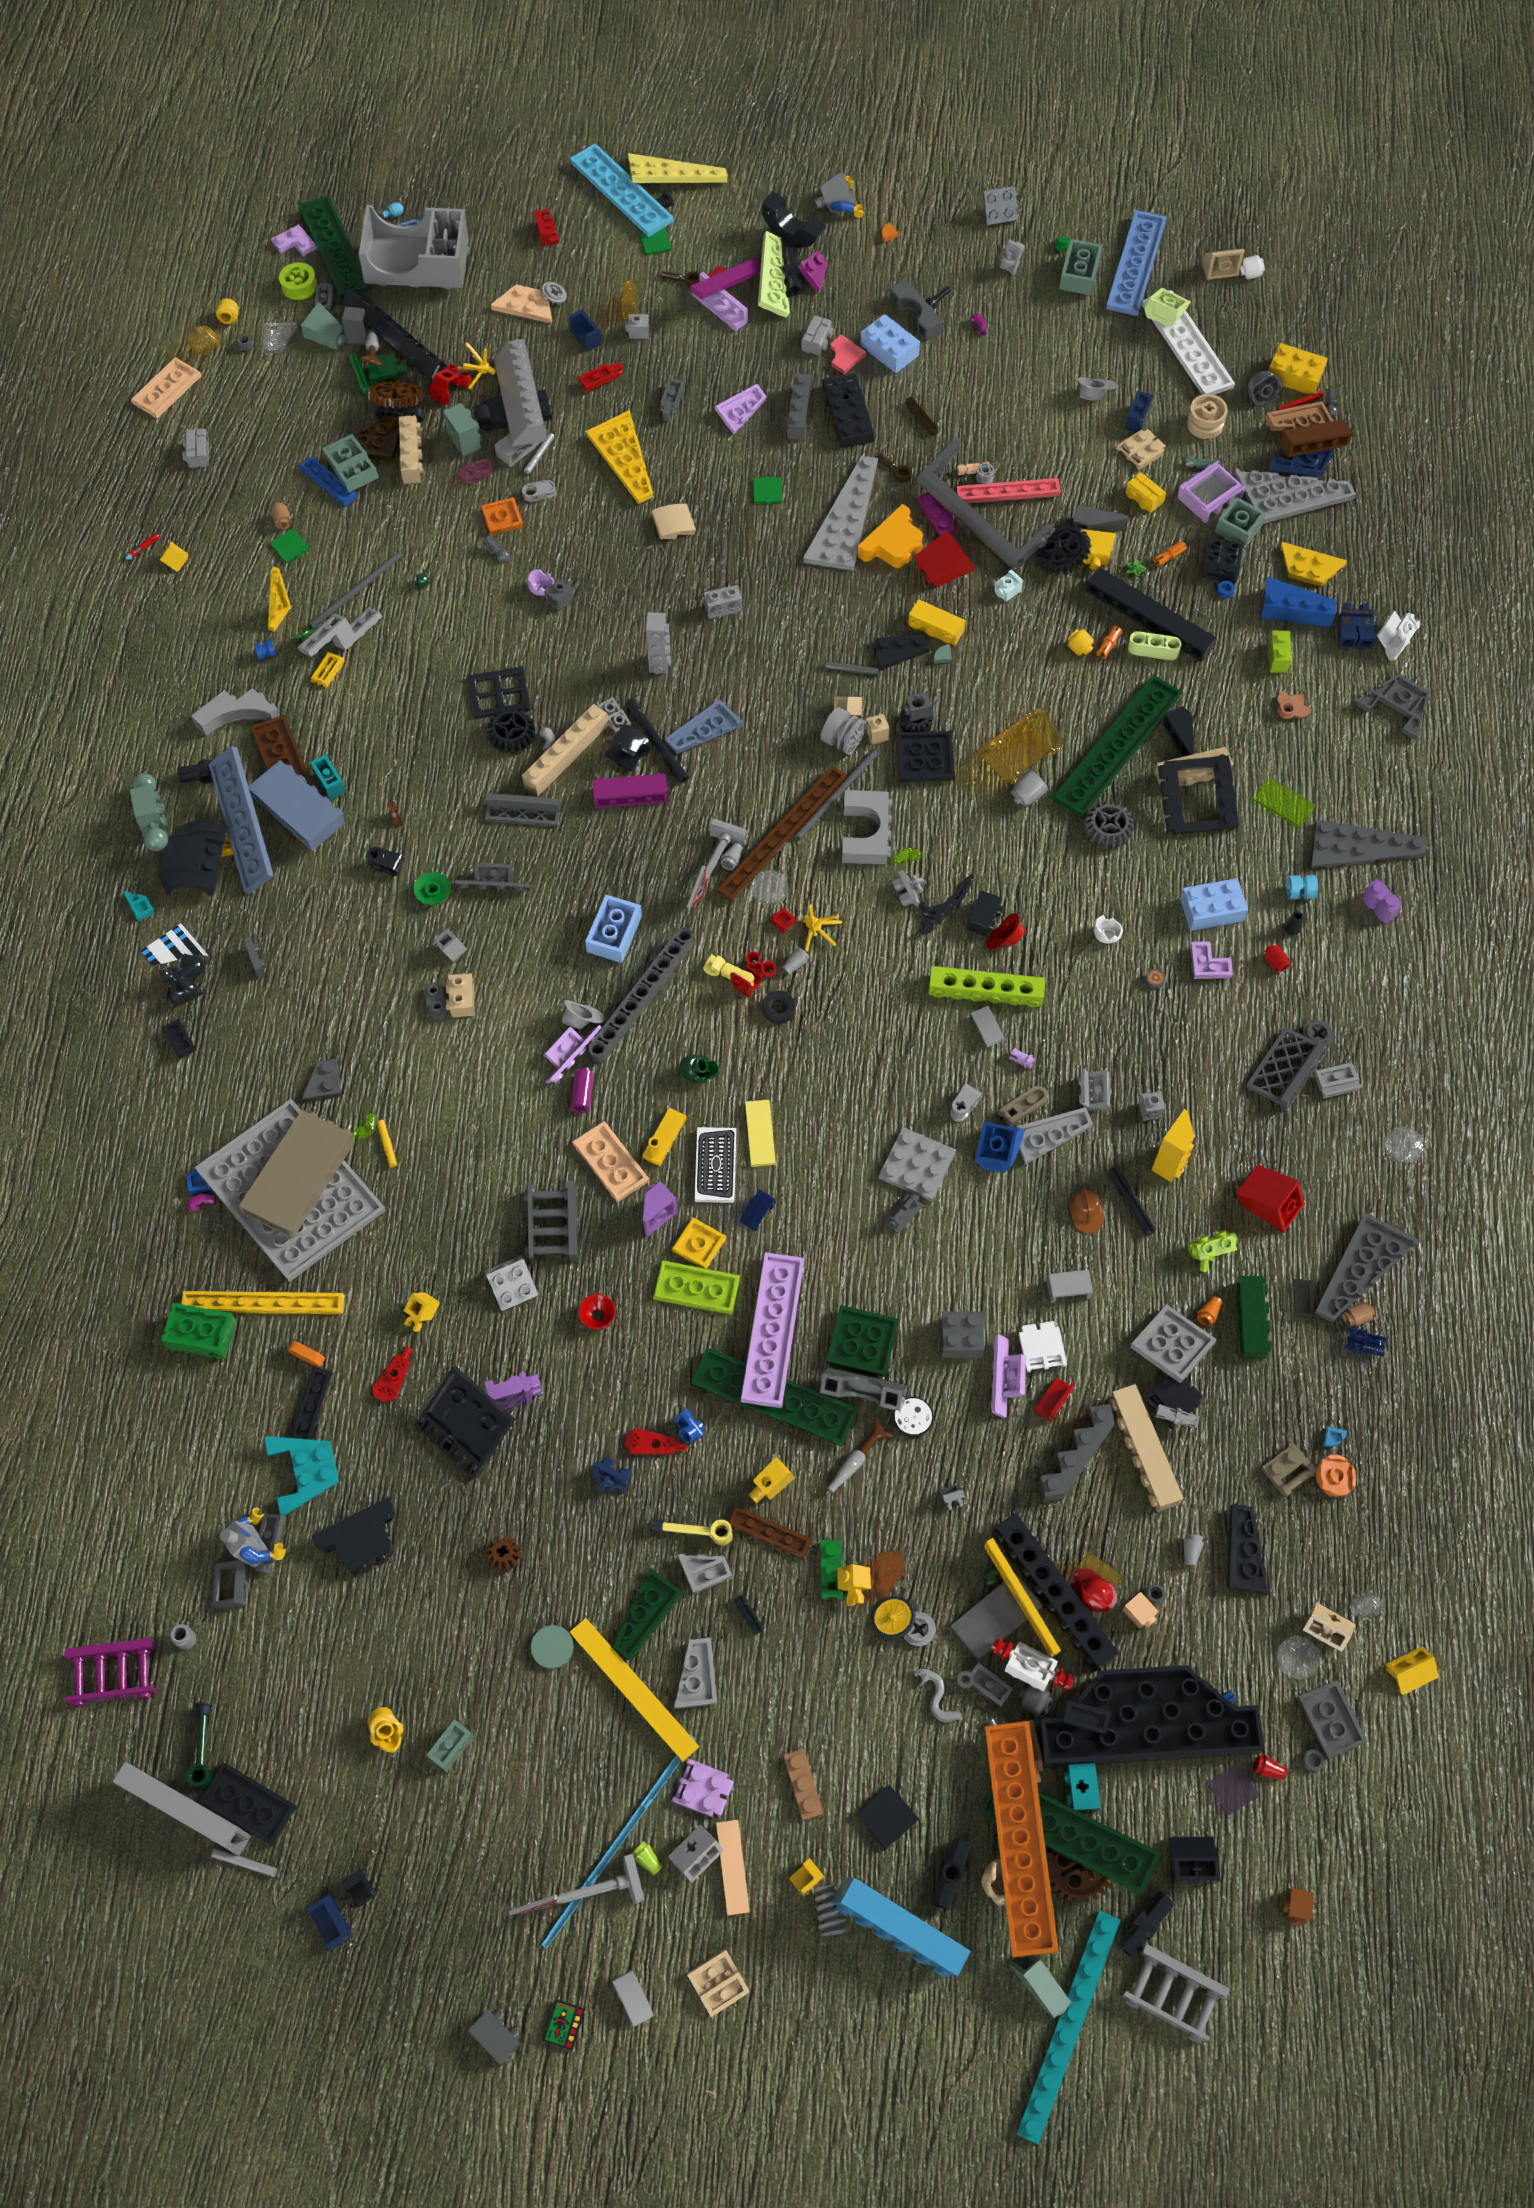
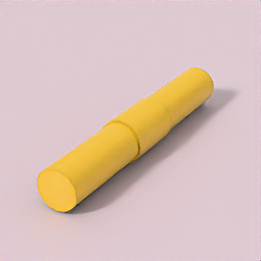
M379 1120L377 1125L389 1167L394 1168L397 1166L391 1140L385 1121Z

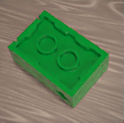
M172 1303V1311L169 1313L164 1329L165 1334L162 1335L161 1339L167 1349L226 1359L237 1322L232 1313Z

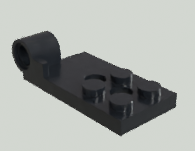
M538 390L536 392L543 421L551 420L552 414L546 390ZM502 397L487 399L474 408L475 420L480 429L490 431L508 427Z

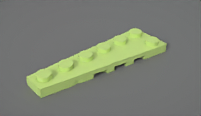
M766 231L763 235L758 306L787 318L790 311L788 298L785 293L787 286L784 284L785 273H783L782 268L784 262L781 238Z

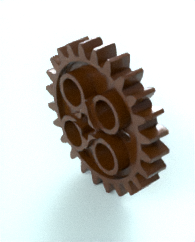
M390 381L377 383V385H372V387L367 389L368 400L373 402L374 405L379 404V406H385V408L389 406L392 408H408L407 406L418 405V402L421 403V400H423L422 389L417 387V385H411V383H399L398 381L393 383Z
M1050 1849L1051 1854L1046 1853L1049 1860L1047 1864L1049 1876L1051 1877L1049 1879L1050 1885H1055L1052 1892L1061 1891L1060 1899L1067 1895L1068 1903H1071L1072 1899L1076 1898L1077 1905H1080L1081 1899L1084 1898L1085 1902L1089 1904V1897L1092 1896L1097 1901V1893L1099 1892L1104 1896L1105 1891L1103 1887H1111L1107 1878L1101 1875L1098 1877L1090 1876L1088 1869L1084 1866L1082 1872L1076 1869L1067 1876L1062 1877L1061 1874L1075 1867V1862L1070 1860V1864L1067 1867H1062L1057 1862V1859L1062 1855ZM1070 1877H1078L1081 1885L1077 1888L1071 1887L1068 1882Z

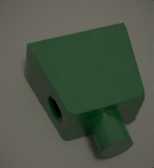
M375 355L382 362V366L368 362L371 387L372 385H377V383L390 381L395 383L398 381V375H407L406 364L397 365L393 355Z

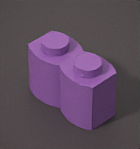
M1378 879L1367 885L1362 895V900L1366 906L1374 910L1376 916L1384 923H1388L1397 917L1402 907L1400 900L1394 894L1389 893L1387 886Z

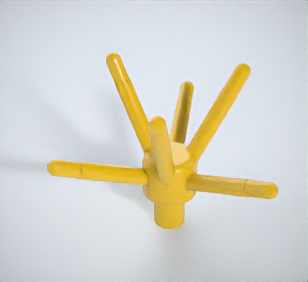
M467 342L466 346L473 353L472 356L478 362V365L463 363L464 367H457V369L479 372L469 385L468 389L470 390L482 373L494 375L496 369L490 367L489 363H487L486 348H484L482 360Z
M809 904L810 917L807 915L803 917V922L809 928L804 951H808L812 933L814 936H817L816 931L829 943L836 946V943L821 929V926L842 924L841 920H832L839 918V915L817 918L814 916L812 905Z

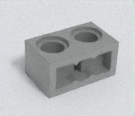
M738 585L704 592V606L708 619L742 612V596Z

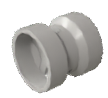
M982 463L978 466L977 484L993 483L994 467L991 464Z

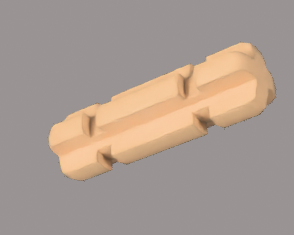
M980 463L966 464V466L964 464L958 465L957 474H976Z

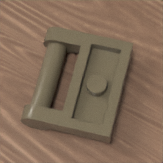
M1294 1443L1261 1468L1284 1497L1289 1496L1294 1488L1310 1476L1314 1477L1316 1473V1467L1309 1462ZM1302 1466L1305 1469L1287 1484L1282 1482V1479L1298 1467Z

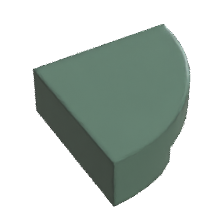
M950 644L941 646L935 652L934 664L952 661Z

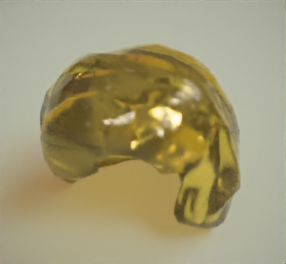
M203 325L195 327L188 334L187 341L194 351L201 355L209 356L215 347L220 345L221 336L208 326Z

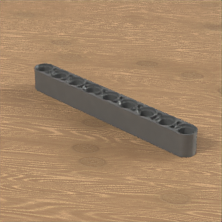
M682 927L676 931L589 1045V1055L593 1063L601 1064L606 1061L693 946V933L689 928ZM628 1008H635L632 1011L627 1010ZM623 1022L622 1025H617L616 1023ZM607 1036L613 1037L612 1039H605ZM597 1050L602 1051V1052L599 1053V1054H595V1053H594V1052L597 1051Z

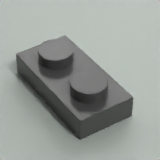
M251 936L245 938L244 942L258 979L265 977L263 969L266 968L263 957H258V954L261 953L258 943H253Z

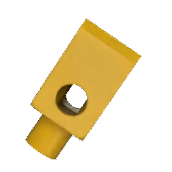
M1083 529L1089 535L1092 545L1090 548L1091 553L1087 554L1088 559H1083V562L1090 564V569L1096 571L1100 565L1106 566L1108 564L1116 533Z
M775 1457L753 1480L757 1486L748 1495L756 1504L765 1495L771 1500L795 1477ZM771 1481L770 1486L765 1487L766 1483Z

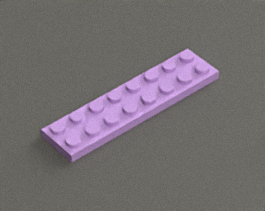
M765 1252L741 1402L782 1408L805 1258Z

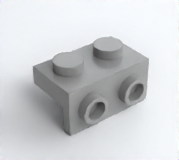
M1081 1069V1076L1078 1078L1081 1087V1094H1079L1080 1104L1086 1107L1087 1111L1110 1108L1109 1072L1102 1070L1088 1073L1086 1069Z

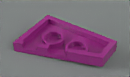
M930 493L917 497V504L938 537L947 530L950 534L955 533L953 515Z

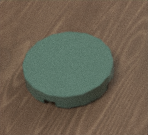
M556 1625L545 1626L538 1630L531 1643V1652L535 1661L543 1668L551 1670L564 1666L571 1659L574 1651L573 1639L569 1632L563 1627Z

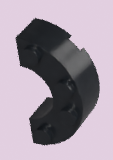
M774 191L762 203V215L766 224L774 235L780 237L790 247H810L827 226L814 217L808 222L796 219L789 212L786 206V199Z

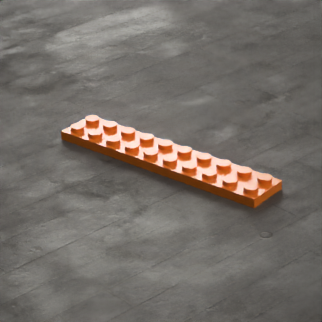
M1029 1721L985 1726L1012 1957L1018 1958L1059 1953Z

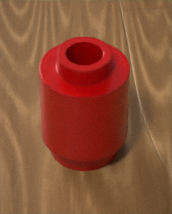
M1272 944L1264 950L1263 957L1274 971L1276 970L1278 973H1281L1291 965L1288 956L1279 945L1274 946Z

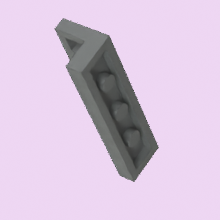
M487 793L486 795L487 810L485 820L487 822L558 827L561 805L558 798ZM491 809L501 811V814L498 816H490ZM512 811H517L520 815L512 818L508 814ZM533 812L538 816L534 819H528L526 815ZM548 814H556L555 821L546 820L544 817Z

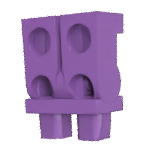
M521 1372L519 1376H513L508 1381L494 1385L493 1380L485 1382L487 1394L504 1409L520 1405L525 1401L531 1403L533 1402L532 1396L542 1394L538 1374L526 1377L525 1372Z

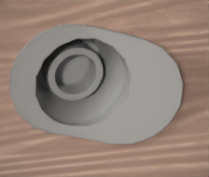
M1080 377L1077 380L1081 384L1080 398L1090 401L1100 399L1106 390L1117 387V383L1110 380Z
M570 1000L564 1002L566 1010L562 1022L570 1027L582 1029L590 1022L603 1023L605 1021L603 1013L593 1007Z

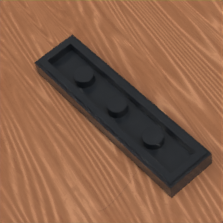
M312 1368L290 1438L313 1440L334 1374L333 1371Z

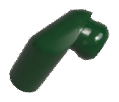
M992 1565L983 1573V1578H985L987 1585L996 1583L995 1576L1000 1575L995 1565Z

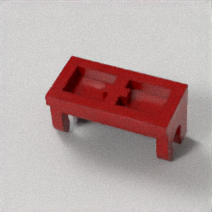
M535 210V222L542 246L559 243L553 216L544 217V215L551 214L550 210Z

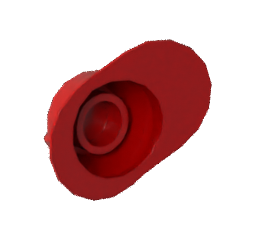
M1012 913L1007 916L989 935L986 941L988 949H997L1002 945L1011 946L1020 941L1026 932V928L1020 923L1019 914Z
M1082 1568L1072 1574L1070 1586L1087 1609L1105 1612L1115 1606L1117 1602L1115 1588L1096 1572Z

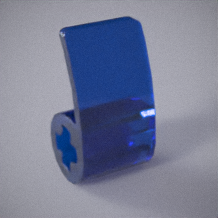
M759 1189L746 1207L740 1222L757 1231L765 1214H769L772 1211L777 1199Z

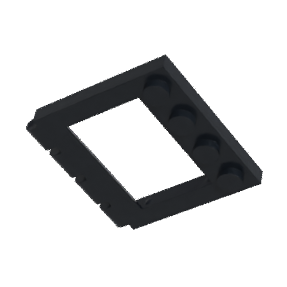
M1229 755L1165 761L1164 765L1158 766L1159 779H1166V781L1160 782L1162 797H1168V799L1162 800L1164 815H1171V817L1165 818L1166 831H1173L1174 835L1236 829L1239 827ZM1213 768L1220 820L1184 823L1178 771Z

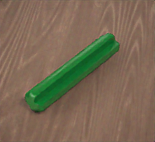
M350 354V362L363 394H367V389H369L370 385L358 354Z

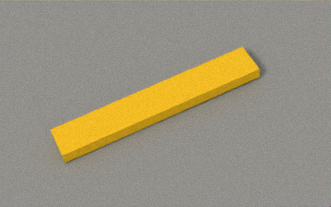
M993 1538L986 1541L984 1545L986 1552L1051 1658L1056 1656L1061 1651L1004 1555Z

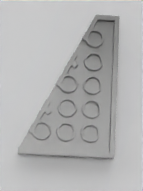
M1235 469L1234 472L1237 481L1246 486L1244 495L1249 504L1266 512L1263 524L1355 499L1356 496L1349 481H1336L1332 479L1321 481L1316 480L1317 478L1299 477L1296 475L1286 477L1278 476V473L1255 470L1243 472L1240 469Z

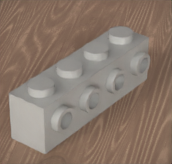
M648 612L646 638L649 673H667V667H671V646L669 645L670 634L669 624H666V613Z

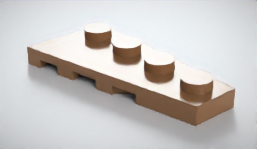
M1323 401L1268 412L1264 417L1271 431H1283L1333 421Z

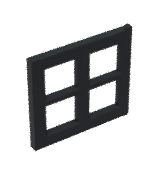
M522 666L467 675L475 719L494 716L495 713L501 714V709L505 712L508 710V707L511 711L517 708L518 712L531 709L524 668ZM518 676L519 687L502 689L500 678ZM493 679L495 691L478 693L476 682ZM521 692V704L505 706L503 694ZM496 696L497 708L481 710L479 698Z

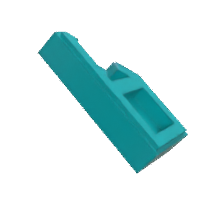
M128 891L123 892L138 921L155 913L145 895H135Z

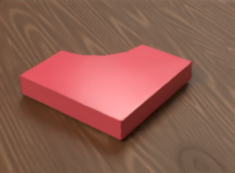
M842 334L830 344V348L835 353L832 367L842 374L848 372L866 356V351Z

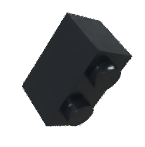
M981 890L967 920L966 929L985 937L988 936L990 931L993 932L997 923L995 921L996 916L1000 917L1004 908L1001 905L1002 898Z

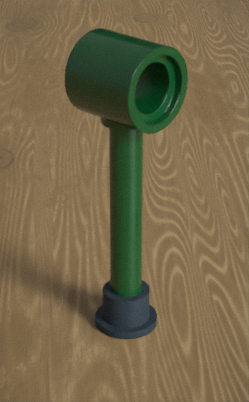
M208 1702L195 1703L197 1708L196 1715L199 1716L196 1764L191 1766L186 1773L187 1782L195 1789L201 1791L206 1790L213 1779L211 1771L205 1765L207 1716H210V1708L213 1706L212 1703ZM204 1772L203 1780L195 1782L196 1775Z

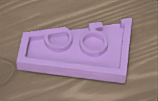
M756 384L715 406V411L734 435L765 402L766 395Z

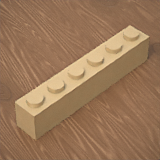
M593 704L522 775L524 787L538 797L609 726L608 714Z
M1136 1384L1113 1391L1109 1404H1111L1112 1411H1116L1119 1429L1125 1433L1126 1446L1133 1452V1463L1136 1468L1140 1469L1142 1474L1140 1476L1141 1482L1150 1493L1148 1498L1151 1506H1155L1157 1512L1181 1504L1184 1498Z

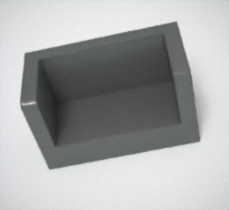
M345 307L342 322L347 343L362 345L366 343L369 330H364L363 318L365 310L363 308Z

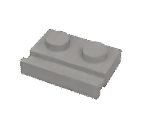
M1352 1062L1317 1070L1314 1073L1319 1089L1322 1091L1323 1099L1359 1091L1362 1087L1358 1082L1359 1079Z

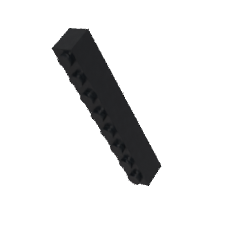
M1099 567L1087 580L1085 590L1087 593L1155 634L1180 639V649L1202 662L1214 648L1216 637L1186 620L1183 616L1176 614L1167 606L1155 601L1152 597L1143 594L1137 588H1133L1122 579L1112 575L1109 571Z

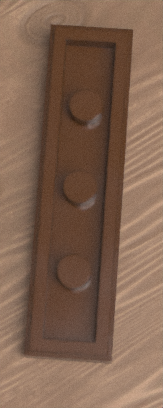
M735 1506L728 1521L731 1528L803 1560L812 1542L811 1538L738 1506Z

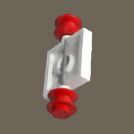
M1001 1637L1000 1640L995 1639L990 1649L994 1652L992 1656L996 1654L1001 1655V1661L1007 1659L1009 1655L1010 1660L1005 1668V1672L1043 1692L1049 1679L1052 1680L1054 1678L1052 1681L1053 1688L1056 1686L1062 1687V1693L1064 1689L1069 1691L1074 1681L1071 1678L1072 1673L1069 1675L1063 1674V1668L1057 1670L1055 1674L1054 1669L1058 1661L1020 1641L1015 1650H1013L1012 1642L1010 1641L1006 1644L1003 1642V1637Z

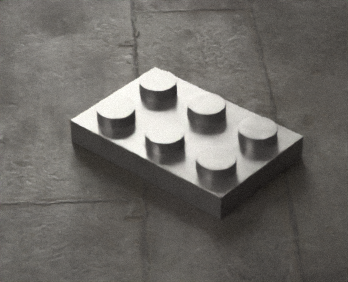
M1338 1680L1297 1697L1326 1760L1367 1743Z

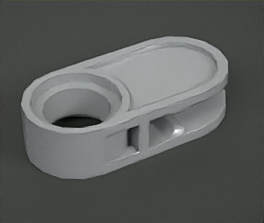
M550 480L526 484L522 488L523 499L527 502L549 499L556 493L555 484ZM531 490L535 492L533 495L526 494L527 491Z

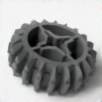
M1105 801L1103 805L1098 803L1096 807L1093 806L1088 811L1084 821L1087 838L1092 837V843L1097 841V845L1103 844L1105 849L1108 845L1113 849L1115 844L1119 847L1122 843L1126 844L1134 830V818H1131V812H1127V807L1121 808V804L1114 805V802L1108 804ZM1095 821L1099 823L1100 828L1096 826ZM1119 821L1121 822L1123 829L1120 828V825L1118 824Z

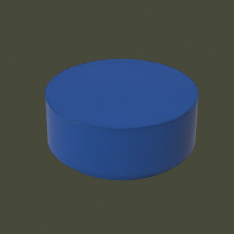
M1221 581L1217 586L1216 592L1219 597L1228 599L1233 596L1235 586L1230 581Z

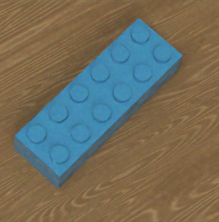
M844 1878L832 1900V1903L836 1905L835 1910L845 1916H854L856 1918L854 1922L864 1928H873L876 1936L883 1940H892L895 1948L904 1953L906 1951L914 1954L912 1957L914 1960L923 1965L933 1966L931 1970L942 1977L958 1976L971 1952L856 1878Z

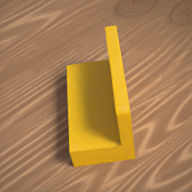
M1423 1646L1385 1664L1387 1671L1396 1679L1399 1692L1402 1695L1439 1677L1434 1656Z

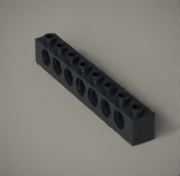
M1014 1513L998 1524L994 1530L996 1541L1000 1545L1003 1544L1010 1560L1012 1562L1016 1561L1019 1565V1571L1023 1578L1030 1580L1034 1593L1038 1597L1041 1596L1046 1602L1044 1605L1051 1615L1054 1614L1059 1620L1057 1623L1060 1629L1070 1635L1072 1638L1070 1641L1076 1650L1080 1649L1085 1656L1083 1659L1089 1668L1093 1667L1097 1671L1116 1658L1119 1654L1118 1650L1018 1514ZM1017 1536L1020 1538L1021 1543L1013 1544L1010 1538ZM1029 1553L1033 1556L1034 1560L1028 1562L1023 1558V1555ZM1036 1572H1045L1047 1578L1039 1579L1036 1576ZM1050 1588L1057 1589L1059 1596H1051L1048 1590ZM1069 1606L1072 1609V1613L1069 1615L1063 1613L1061 1607ZM1081 1623L1085 1627V1631H1076L1074 1624ZM1087 1642H1096L1098 1645V1649L1091 1650L1088 1647Z

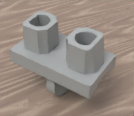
M1009 240L1004 255L1001 256L1000 268L1008 270L1012 275L1016 274L1025 246L1018 241L1013 242Z
M902 870L899 872L900 877L892 881L897 892L905 888L907 892L899 895V899L903 906L912 903L918 906L920 901L915 890L918 893H922L925 881L923 878H917L916 875H913L911 877L912 881H910L908 875Z

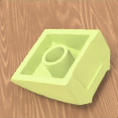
M1161 288L1148 298L1144 311L1148 319L1151 318L1168 327L1181 317L1191 301Z

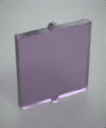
M1240 1764L1207 1783L1216 1797L1215 1801L1219 1802L1227 1816L1260 1797L1251 1783L1252 1779L1248 1778Z

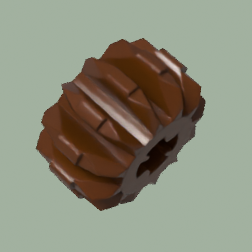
M508 1535L504 1537L503 1541L500 1536H497V1543L492 1540L489 1542L493 1548H486V1553L490 1554L486 1557V1560L491 1562L490 1566L492 1569L498 1566V1571L502 1572L505 1566L507 1571H510L509 1565L512 1564L516 1567L518 1563L515 1559H521L522 1557L518 1553L521 1547L516 1545V1539L509 1541ZM504 1550H506L508 1554H504V1556L501 1557L499 1553H503Z

